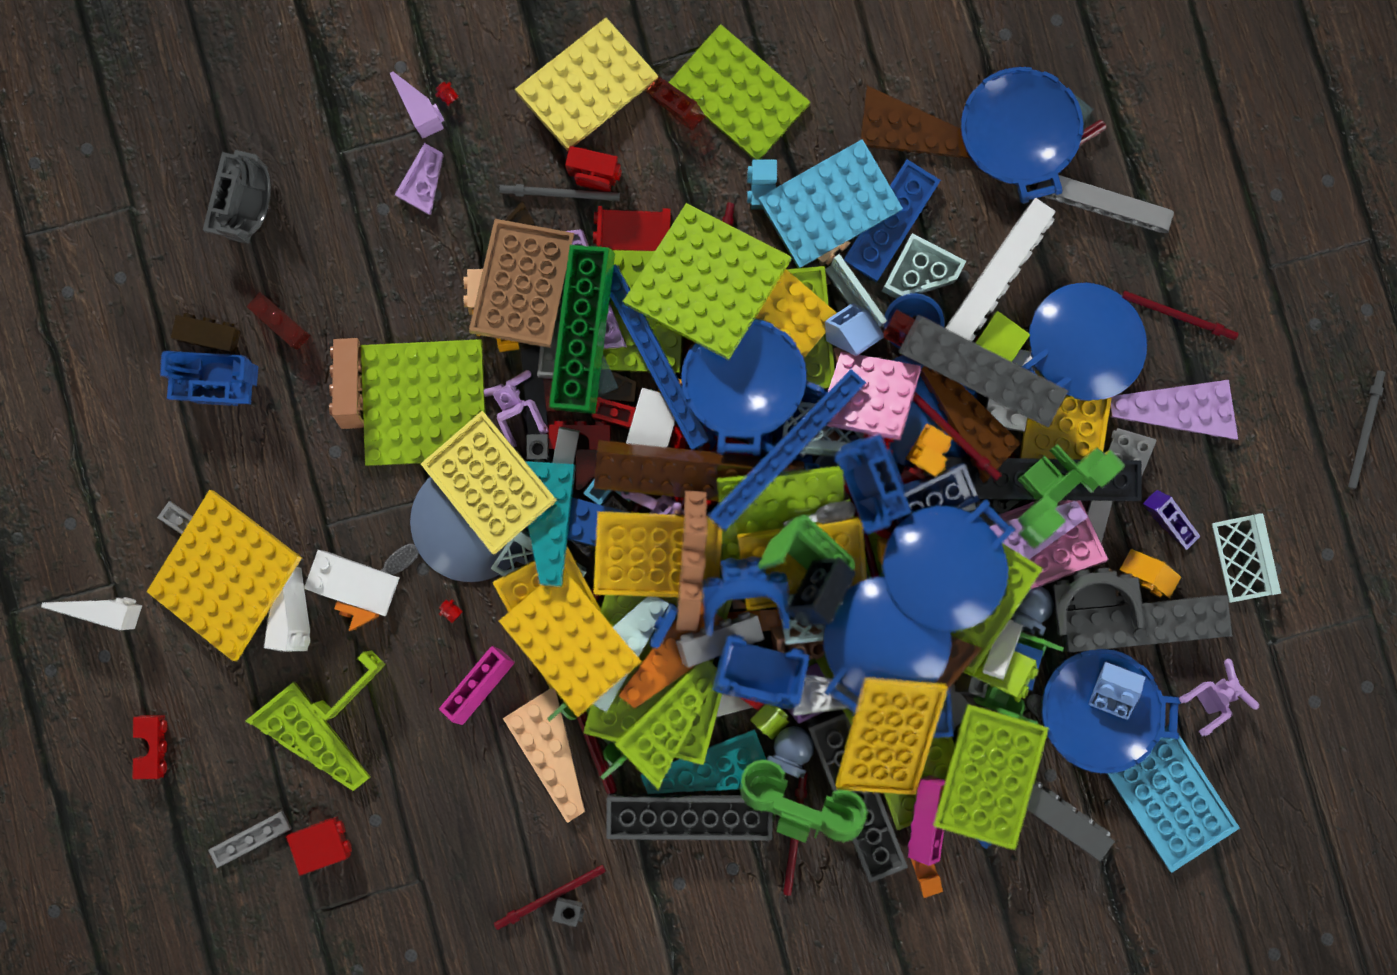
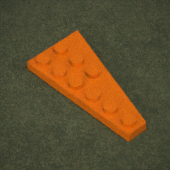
M702 602L697 631L676 630L675 618L659 648L654 647L620 691L618 696L632 707H638L695 666L687 667L682 664L675 640L681 639V635L692 632L694 634L700 632V628L705 627ZM716 613L713 619V626L719 625V621L724 620Z

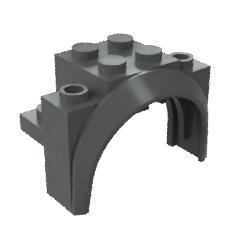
M235 150L234 154L222 152L203 226L204 232L225 236L229 240L249 244L251 235L260 228L265 219L271 192L268 166L263 163L258 155Z
M1110 568L1097 569L1095 573L1091 574L1089 570H1081L1069 577V580L1057 581V585L1052 586L1053 611H1055L1058 635L1067 634V610L1125 604L1130 605L1133 627H1145L1138 577L1132 578V574L1119 575L1118 577L1116 571L1110 572Z

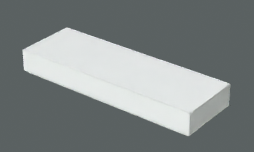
M1013 620L1008 621L991 648L983 673L1004 679L1023 625L1015 623Z

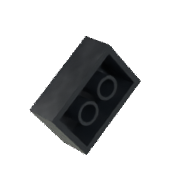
M840 557L812 560L786 611L802 626L830 624L835 618V613L843 602L856 572Z

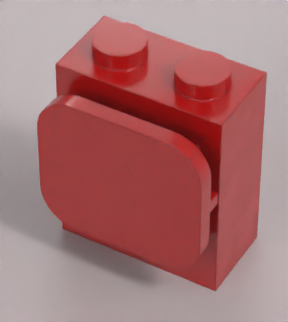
M574 146L569 147L565 166L568 175L575 178L577 185L610 192L611 185L615 186L616 180L620 181L622 169L617 156Z
M338 816L292 832L286 836L299 875L345 860L351 856L352 847L349 840H346L344 836L345 826L342 820L339 821Z

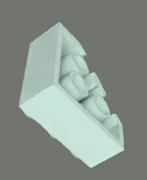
M912 233L882 292L897 299L905 294H921L953 284L957 280L966 261Z

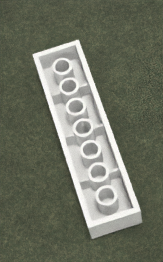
M1037 198L1028 205L945 327L946 329L971 342L976 337L973 334L974 331L977 332L987 320L985 315L988 316L999 303L996 299H1000L1010 286L1007 283L1015 279L1021 268L1018 266H1022L1032 254L1030 249L1033 250L1043 238L1041 232L1044 234L1055 219L1052 216L1056 212Z

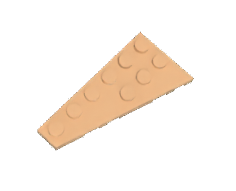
M552 688L510 713L503 720L568 823L584 813L585 808L562 713L560 712L550 722L547 720L560 707L557 691Z

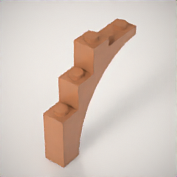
M685 491L683 546L676 630L697 631L702 601L704 549L707 535L706 492Z

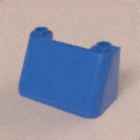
M736 634L726 637L713 684V691L786 709H793L800 705L809 655H805L804 651L792 649L791 652L783 653L746 644L747 642L743 640V636Z

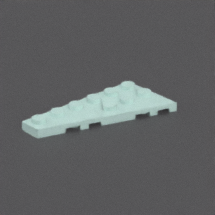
M646 597L613 627L637 656L640 655L654 631L656 620L659 616L662 617L669 603L658 597ZM627 675L593 705L607 712Z

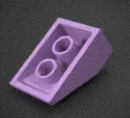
M391 72L392 80L422 139L444 129L441 123L444 121V118L437 105H432L426 96L396 73Z

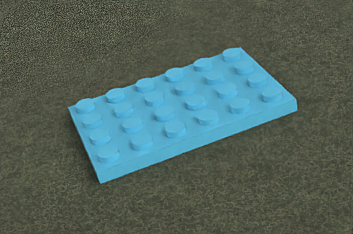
M863 139L758 198L797 268L807 265L903 209Z
M1169 724L1165 726V731L1169 732ZM1180 735L1179 739L1160 738L1151 754L1141 763L1125 771L1106 773L1171 873L1239 829L1238 824Z

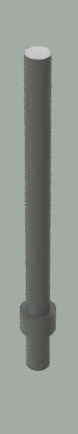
M516 184V186L500 185V193L515 194L522 197L524 195L620 201V193L525 187L524 184Z
M1377 371L1374 385L1370 388L1369 394L1371 397L1348 488H1357L1379 397L1382 396L1384 390L1382 387L1386 373L1384 371Z

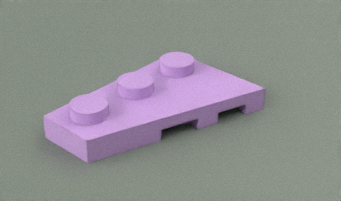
M424 143L395 193L396 197L430 216L443 158L442 152Z

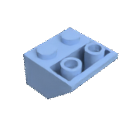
M854 303L825 321L826 341L855 356L884 338L883 332L870 312Z
M1105 662L1088 705L1128 720L1142 693L1145 677Z

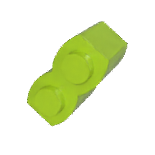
M765 704L750 719L772 740L789 723L787 720L788 715L780 707Z

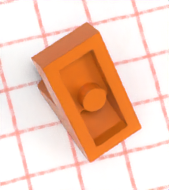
M337 601L334 608L339 610V614L351 618V615H354L349 631H353L379 617L377 613L341 601Z
M911 859L923 898L943 892L940 876L936 871L935 865L928 866Z

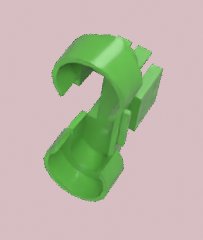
M1057 444L1049 451L1069 471L1063 476L1049 459L1043 456L1024 475L1017 479L1037 500L1017 519L1022 526L1018 534L1031 549L1043 543L1064 524L1066 520L1057 512V503L1080 482L1092 493L1099 485L1103 487L1122 470L1125 464L1111 449L1103 453L1097 447L1075 464Z
M767 760L754 761L744 770L740 785L742 799L755 810L773 813V822L776 814L779 815L780 820L776 831L778 833L806 843L810 828L816 830L814 838L821 831L833 840L844 842L857 837L864 827L867 815L865 803L858 795L851 791H833L832 798L827 796L823 810L820 812L783 797L788 781L784 780L785 772L776 763Z

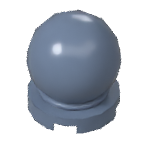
M1042 586L1030 588L1010 620L1023 625L1022 630L1032 634L1038 631V635L1043 636L1046 628L1042 626V622L1048 620L1053 613V596Z
M787 727L776 736L773 745L775 754L773 756L768 755L766 760L776 763L786 773L804 778L806 770L802 769V765L807 763L812 757L814 743L808 731L802 727Z

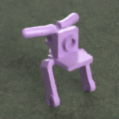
M529 370L506 381V385L499 384L484 389V397L493 395L502 409V412L497 414V420L505 438L513 447H516L517 444L506 419L521 413L523 407L527 405L530 408L539 432L541 434L549 432L535 402L531 399L522 401L518 397L520 391L515 386L531 377V371Z
M624 492L621 493L623 498L630 499L652 509L649 514L684 515L681 504L675 503L671 496H661L655 500L643 493L629 492L627 495Z
M1231 659L1224 661L1229 681L1221 679L1216 684L1213 682H1203L1179 698L1181 703H1186L1197 695L1208 714L1218 711L1222 712L1221 716L1199 731L1201 736L1209 735L1213 729L1231 717L1232 712L1228 707L1230 705L1229 702L1236 701L1238 699L1237 696L1244 700L1252 709L1259 708V703L1239 684Z

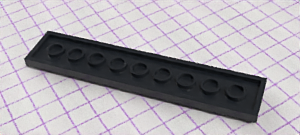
M945 457L947 459L943 470L962 463L965 464L979 499L1036 500L1017 479L1024 475L1040 459L1007 458L997 469L1001 477L996 481L990 477L983 483L979 470L976 466L973 467L970 461L971 457ZM1049 459L1063 476L1069 472L1057 459ZM1072 459V461H1073L1075 464H1077L1078 462H1080V461L1082 460V459ZM1121 460L1125 466L1103 487L1099 485L1090 493L1080 482L1062 500L1142 501V461Z

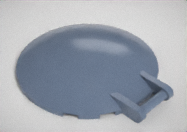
M430 477L416 495L410 518L412 538L423 560L436 572L457 581L477 582L500 575L492 570L491 567L503 548L495 555L491 553ZM513 541L510 546L511 555L522 553V546ZM534 553L529 554L527 558L528 563L535 560ZM524 557L512 558L513 563L517 561L526 565ZM510 559L501 560L497 567L504 571L511 567Z

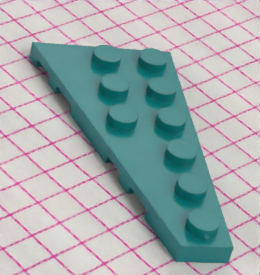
M525 461L557 499L554 504L528 525L539 582L543 586L562 587L576 466L574 464Z
M755 729L708 747L704 765L682 759L672 761L659 789L643 773L640 775L648 794L740 789L742 774L746 767L754 761L766 760Z

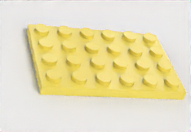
M605 18L515 89V93L562 146L569 151L570 146L577 145L658 80V75L612 23Z
M483 411L421 463L423 468L494 555L557 501Z

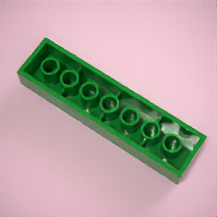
M569 246L549 407L555 410L596 413L615 253L609 247Z

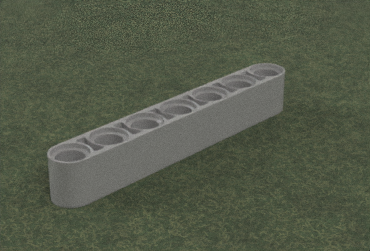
M1060 175L1058 176L1062 186V194L1055 195L1054 193L1043 196L1161 233H1168L1174 212L1170 209ZM1051 181L1039 182L1037 189L1052 186Z

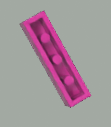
M491 646L441 705L439 710L451 722L463 725L515 662L501 649Z
M931 775L920 778L917 798L914 804V819L911 824V839L908 844V858L928 866L940 861L945 830L933 826L945 780Z

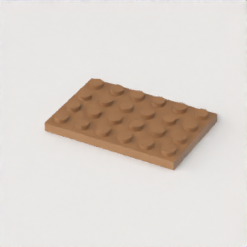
M495 219L469 332L551 348L565 283L569 246L573 245L574 233Z

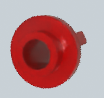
M442 82L435 89L437 91L435 96L440 97L449 106L458 98V95L451 87V82L447 84Z
M446 599L438 608L440 610L439 615H443L451 623L463 612L454 604L453 599L450 601Z

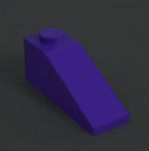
M1156 490L1143 503L1151 516L1183 549L1187 550L1200 537L1171 496Z

